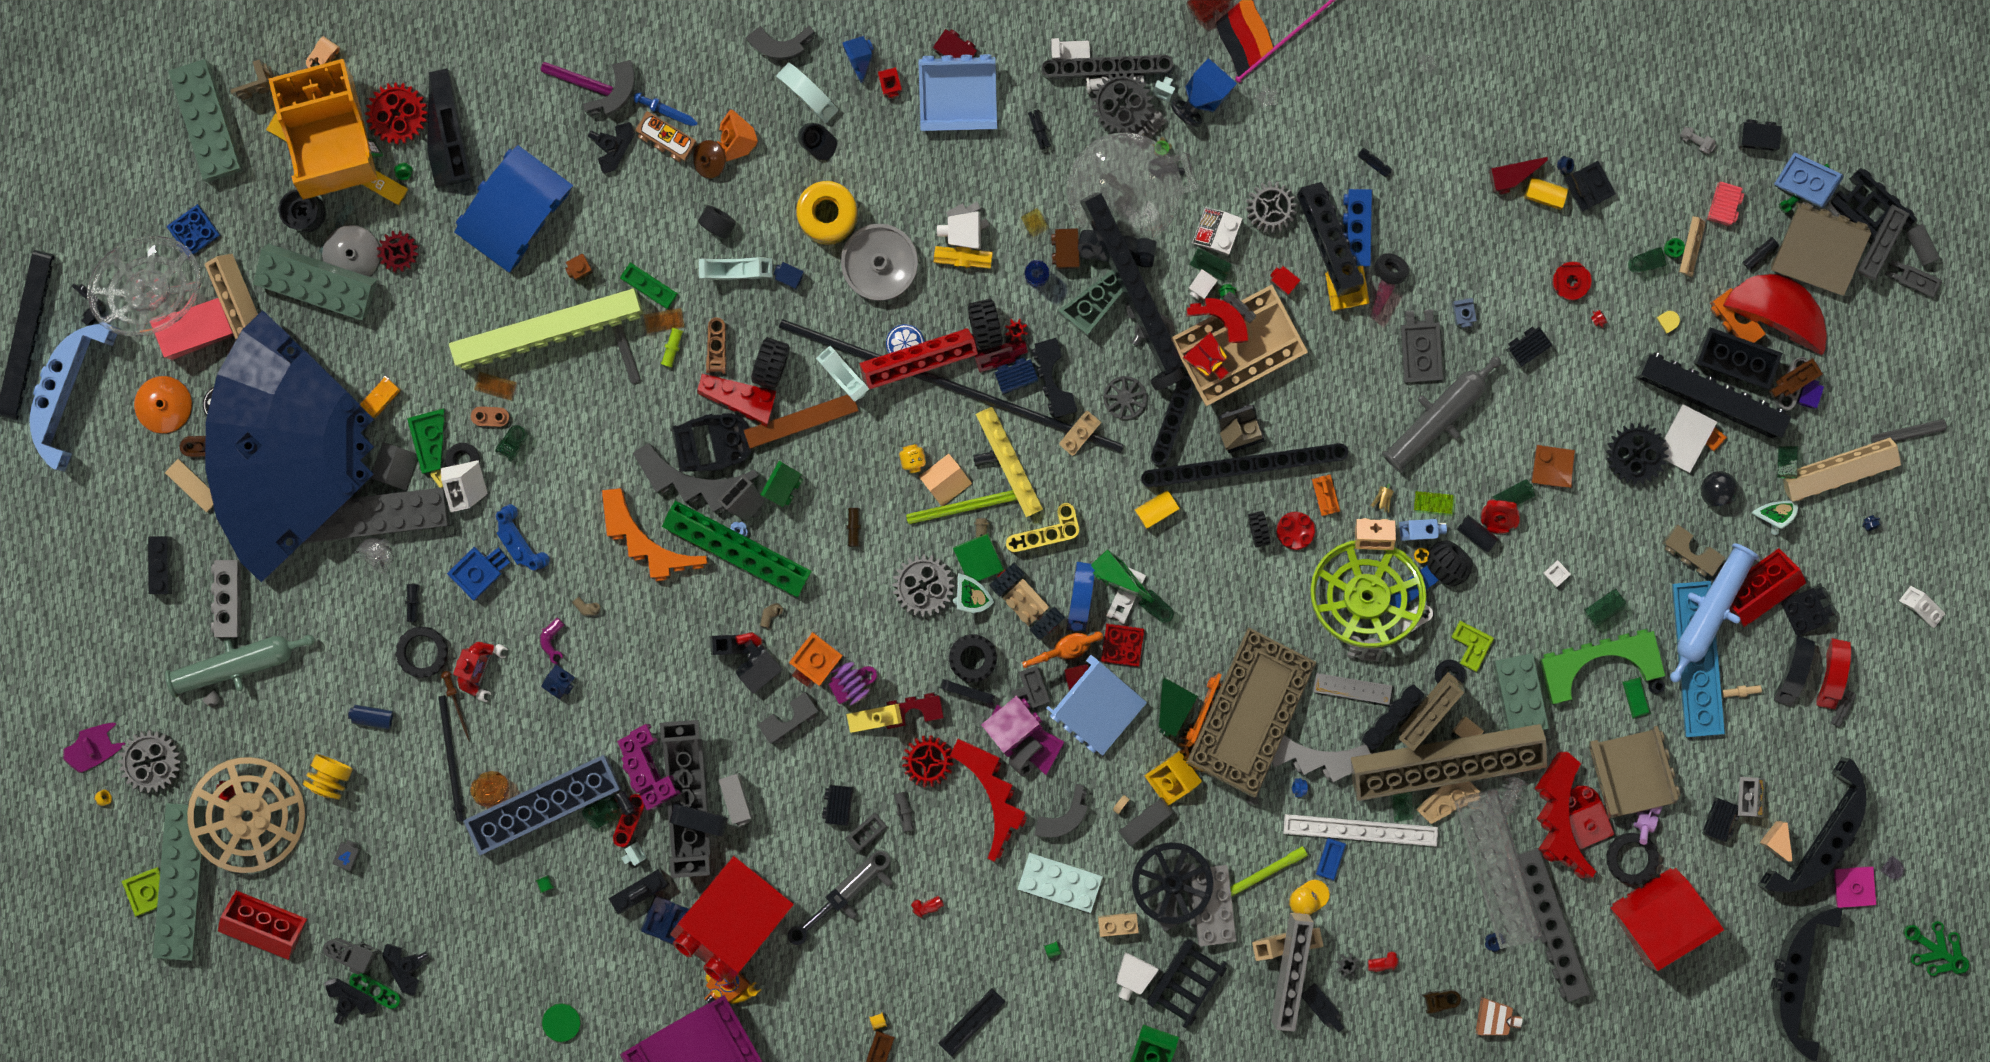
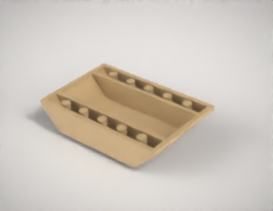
M1273 285L1242 300L1249 308L1248 310L1256 314V318L1251 323L1244 319L1247 327L1248 342L1228 344L1226 327L1215 316H1211L1171 338L1205 406L1236 392L1308 353ZM1210 332L1227 356L1222 365L1229 373L1222 380L1214 372L1205 377L1183 360V356Z

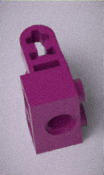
M871 666L863 667L856 673L863 676L866 674L865 670L873 672L871 680L868 678L861 680L866 683L865 686L877 679V671ZM831 678L832 682L829 685L838 703L842 704L850 700L846 699L849 692H842L845 685H838L842 679Z

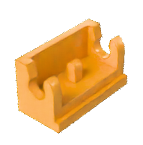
M385 376L360 403V406L373 418H376L401 389Z

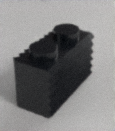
M1532 326L1524 332L1525 337L1520 340L1515 338L1508 343L1510 347L1506 351L1518 368H1521L1552 346V343L1540 327L1535 329Z
M830 784L829 788H825L824 799L828 800L827 807H823L822 819H826L825 823L849 825L853 787Z
M1715 797L1702 834L1727 842V839H1731L1734 833L1733 823L1734 821L1737 822L1740 817L1738 816V805Z

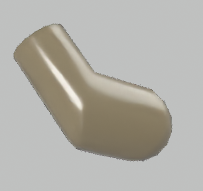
M774 603L764 608L760 626L769 628L771 618L780 615L783 612V607L778 603Z

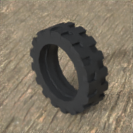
M414 627L407 630L399 638L395 655L399 666H401L404 672L413 677L424 678L437 674L444 667L448 658V647L443 636L433 628ZM418 636L431 638L436 643L438 649V656L435 662L426 668L413 666L406 656L409 642Z
M1638 833L1622 834L1611 842L1607 850L1606 863L1609 871L1616 879L1624 883L1641 884L1655 874L1656 868L1659 865V853L1655 844L1648 838L1647 844H1641L1648 854L1647 866L1638 874L1624 873L1617 864L1619 849L1627 843H1641L1640 834Z

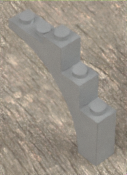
M1284 735L1271 764L1275 768L1295 758L1296 761L1293 762L1295 769L1298 773L1302 772L1303 775L1324 765L1325 768L1322 771L1325 778L1335 782L1352 773L1351 757L1371 753L1367 745L1337 752L1318 751L1295 743Z

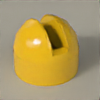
M103 789L96 793L94 800H96L97 805L105 806L111 803L112 796L108 790Z

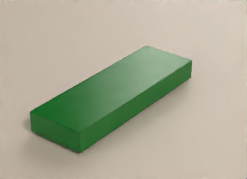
M631 262L620 277V279L667 310L678 295L677 292Z

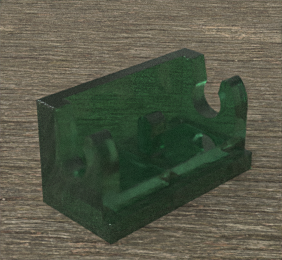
M1615 588L1584 609L1585 616L1589 618L1591 625L1595 629L1625 609L1627 603Z

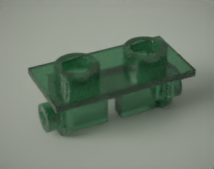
M1197 248L1189 264L1199 270H1204L1223 282L1232 264L1200 248Z
M1525 479L1494 495L1493 498L1496 501L1514 502L1519 505L1536 495L1532 484H1529L1528 480Z

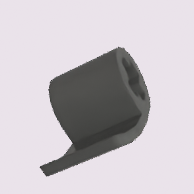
M1029 736L1011 755L1009 765L1021 776L1029 775L1034 768L1033 763L1029 759L1042 745L1034 737Z

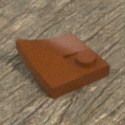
M1536 445L1531 483L1571 488L1575 450Z

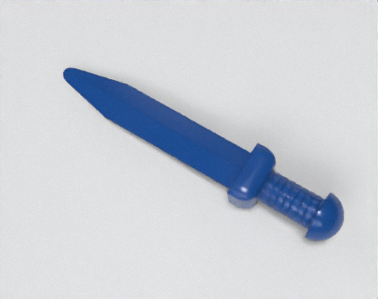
M642 93L634 95L635 103L639 102L650 107V111L653 113L657 111L686 125H697V122L691 116L660 103L657 98L651 100L642 96Z

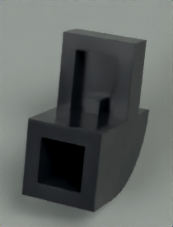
M737 635L710 636L711 655L748 654V649L744 644L737 645L735 638Z

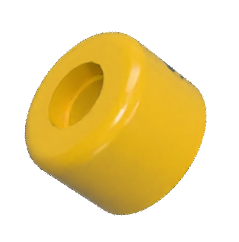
M820 181L810 185L803 191L797 202L796 215L802 231L808 238L819 244L832 245L845 240L853 232L858 220V209L853 195L846 187L833 181ZM830 200L837 205L838 216L833 222L823 223L816 218L815 210L821 201Z

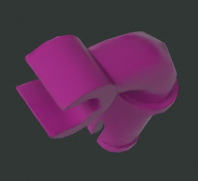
M558 617L545 629L542 628L543 631L540 635L541 648L550 656V661L554 664H558L553 658L554 655L558 654L563 659V654L555 650L551 644V641L554 639L553 636L565 625Z

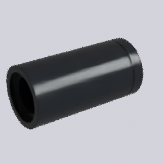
M1467 515L1463 523L1456 529L1485 553H1488L1499 539L1470 515Z

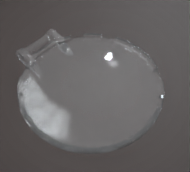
M1130 132L1108 134L1093 141L1077 156L1068 176L1067 199L1074 219L1083 230H1093L1080 200L1095 192L1102 193L1122 236L1128 235L1137 239H1155L1168 228L1175 218L1180 206L1181 195L1199 189V184L1195 181L1189 160L1191 157L1189 151L1170 156L1164 148L1161 149L1162 146L1156 141ZM1182 160L1189 184L1187 186L1182 184L1177 161Z

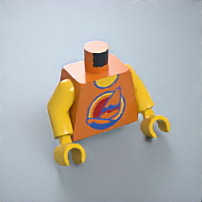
M740 972L731 983L726 979H723L722 982L715 981L706 973L705 979L708 982L706 986L711 990L704 998L707 1003L725 995L730 1004L744 1002L761 992V989H754L756 982L751 984Z

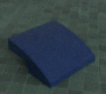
M654 895L640 931L673 944L675 938L670 934L689 911V908Z

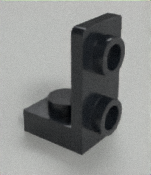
M74 283L72 287L94 306L84 312V318L81 321L87 326L93 325L106 311L102 307L104 303L96 296L92 298L88 294L90 290L83 284L77 285Z

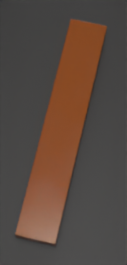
M847 394L769 421L767 427L760 424L746 429L744 434L751 449L859 410L856 402Z

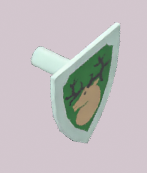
M1797 501L1772 502L1757 508L1752 514L1771 524V533L1777 535L1779 534V528L1783 529L1795 519L1798 512Z
M958 574L957 597L953 598V603L957 605V610L976 613L989 608L994 603L988 591L979 582L966 575Z

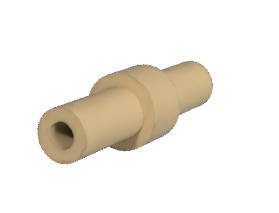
M1743 685L1737 686L1735 689L1722 690L1723 698L1733 696L1740 698L1747 697L1748 694L1762 693L1761 685L1750 687Z

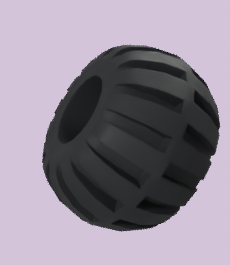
M1444 540L1430 548L1426 565L1438 580L1449 586H1457L1469 578L1472 573L1473 562L1457 544Z

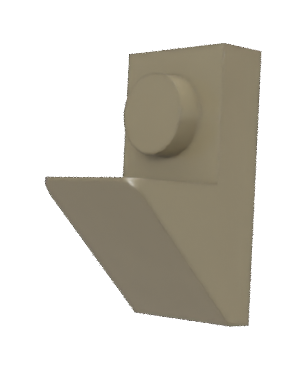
M1236 418L1220 432L1226 450L1262 439V433L1256 419L1239 424Z

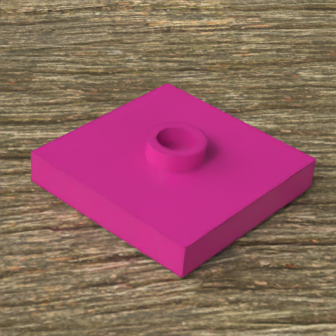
M1873 866L1834 869L1837 907L1876 905Z

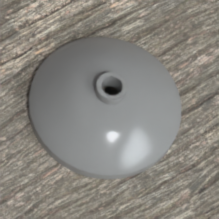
M355 225L343 226L334 230L327 237L322 250L323 262L370 277L380 261V258L377 257L380 254V251L377 250L379 244L368 230ZM348 250L353 251L351 257H348L346 254Z

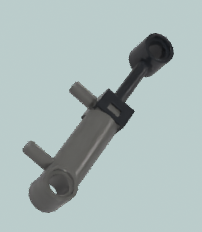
M877 850L825 897L829 901L803 925L791 927L787 935L790 943L793 945L804 943L809 933L808 930L833 908L837 911L842 909L850 919H853L857 914L847 903L875 877H878L886 887H889L892 881L883 872L890 863L889 854L884 850ZM877 855L885 856L886 863L878 865L875 862V857ZM800 930L803 933V938L795 940L792 936L793 931Z

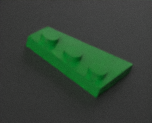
M445 408L407 418L422 474L442 468Z

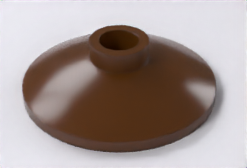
M705 140L699 143L693 154L695 169L704 178L719 176L726 164V155L722 146L713 140Z

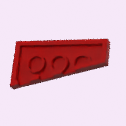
M706 374L701 375L697 394L718 404L722 403L728 406V409L734 412L738 411L751 420L755 419L765 427L768 426L776 391Z

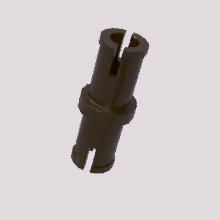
M848 508V525H846L848 530V547H860V508Z

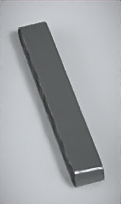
M1168 55L1051 59L1043 62L1041 73L1046 79L1093 78L1104 75L1109 77V74L1116 77V72L1123 76L1124 70L1121 68V64L1128 62L1132 68L1126 71L1127 76H1130L1132 73H1134V76L1142 74L1163 75L1168 74L1172 70L1173 60ZM1166 60L1170 66L1167 69H1162L1159 66V62ZM1147 61L1151 67L1148 70H1143L1140 67V63ZM1110 63L1112 70L1106 72L1102 69V65ZM1070 64L1074 67V71L1066 73L1063 69L1064 66ZM1091 64L1093 70L1085 72L1082 68L1083 65ZM1052 65L1055 68V72L1047 74L1044 68Z

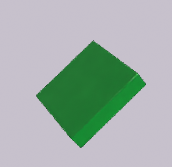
M989 533L953 548L964 574L976 581L1004 571Z

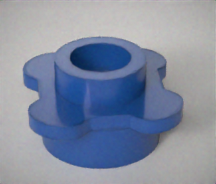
M1295 778V782L1292 784V791L1295 797H1302L1307 794L1308 786L1306 780Z

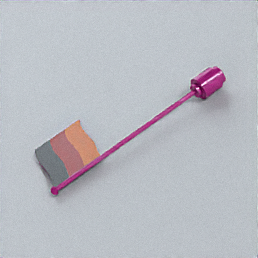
M1241 0L1216 22L1219 36L1232 58L1237 73L1236 82H1242V78L1335 0H1329L1275 47L1272 45L1268 30L1257 12L1253 0Z

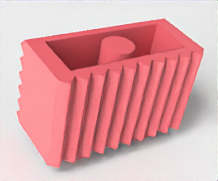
M1721 181L1717 183L1707 220L1726 226L1732 225L1733 222L1736 223L1739 214L1736 209L1738 204L1742 203L1744 193H1741L1742 188Z

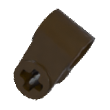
M1454 989L1422 994L1426 1001L1427 1014L1455 1008L1461 1002L1460 994ZM1451 993L1457 996L1454 1003H1448L1446 1000L1447 996Z

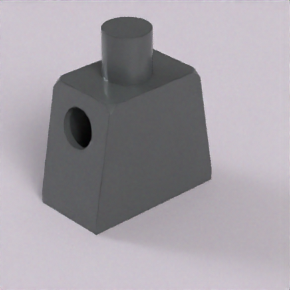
M743 474L717 500L726 510L745 521L751 516H760L762 512L760 507L764 503V499L754 484Z

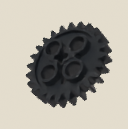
M1631 423L1630 429L1623 426L1624 432L1622 433L1617 430L1619 436H1611L1614 443H1608L1612 449L1606 451V453L1611 454V457H1608L1606 460L1613 462L1609 468L1615 467L1616 470L1613 474L1620 473L1619 480L1626 477L1627 484L1631 479L1634 485L1637 484L1638 480L1644 485V479L1646 478L1649 482H1652L1651 476L1653 475L1658 478L1656 472H1664L1661 465H1667L1663 458L1669 457V455L1664 454V451L1669 448L1662 446L1666 440L1660 441L1659 438L1662 434L1655 435L1656 428L1649 431L1648 424L1644 429L1641 423L1638 424L1637 428L1634 427L1633 423ZM1636 435H1641L1644 438V443L1640 446H1636L1633 443V438ZM1648 442L1651 443V445L1641 453L1642 457L1640 459L1636 457L1627 466H1624V462H1626L1634 455L1633 450L1636 449L1637 451H1639ZM1621 448H1627L1629 456L1627 458H1620L1618 451ZM1648 450L1656 451L1657 456L1654 460L1650 461L1646 458ZM1634 462H1639L1642 465V469L1638 473H1634L1631 470V465Z

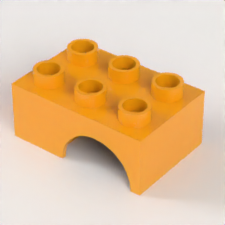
M344 59L269 78L278 121L285 135L294 169V175L291 176L292 181L303 200L378 180L353 76Z

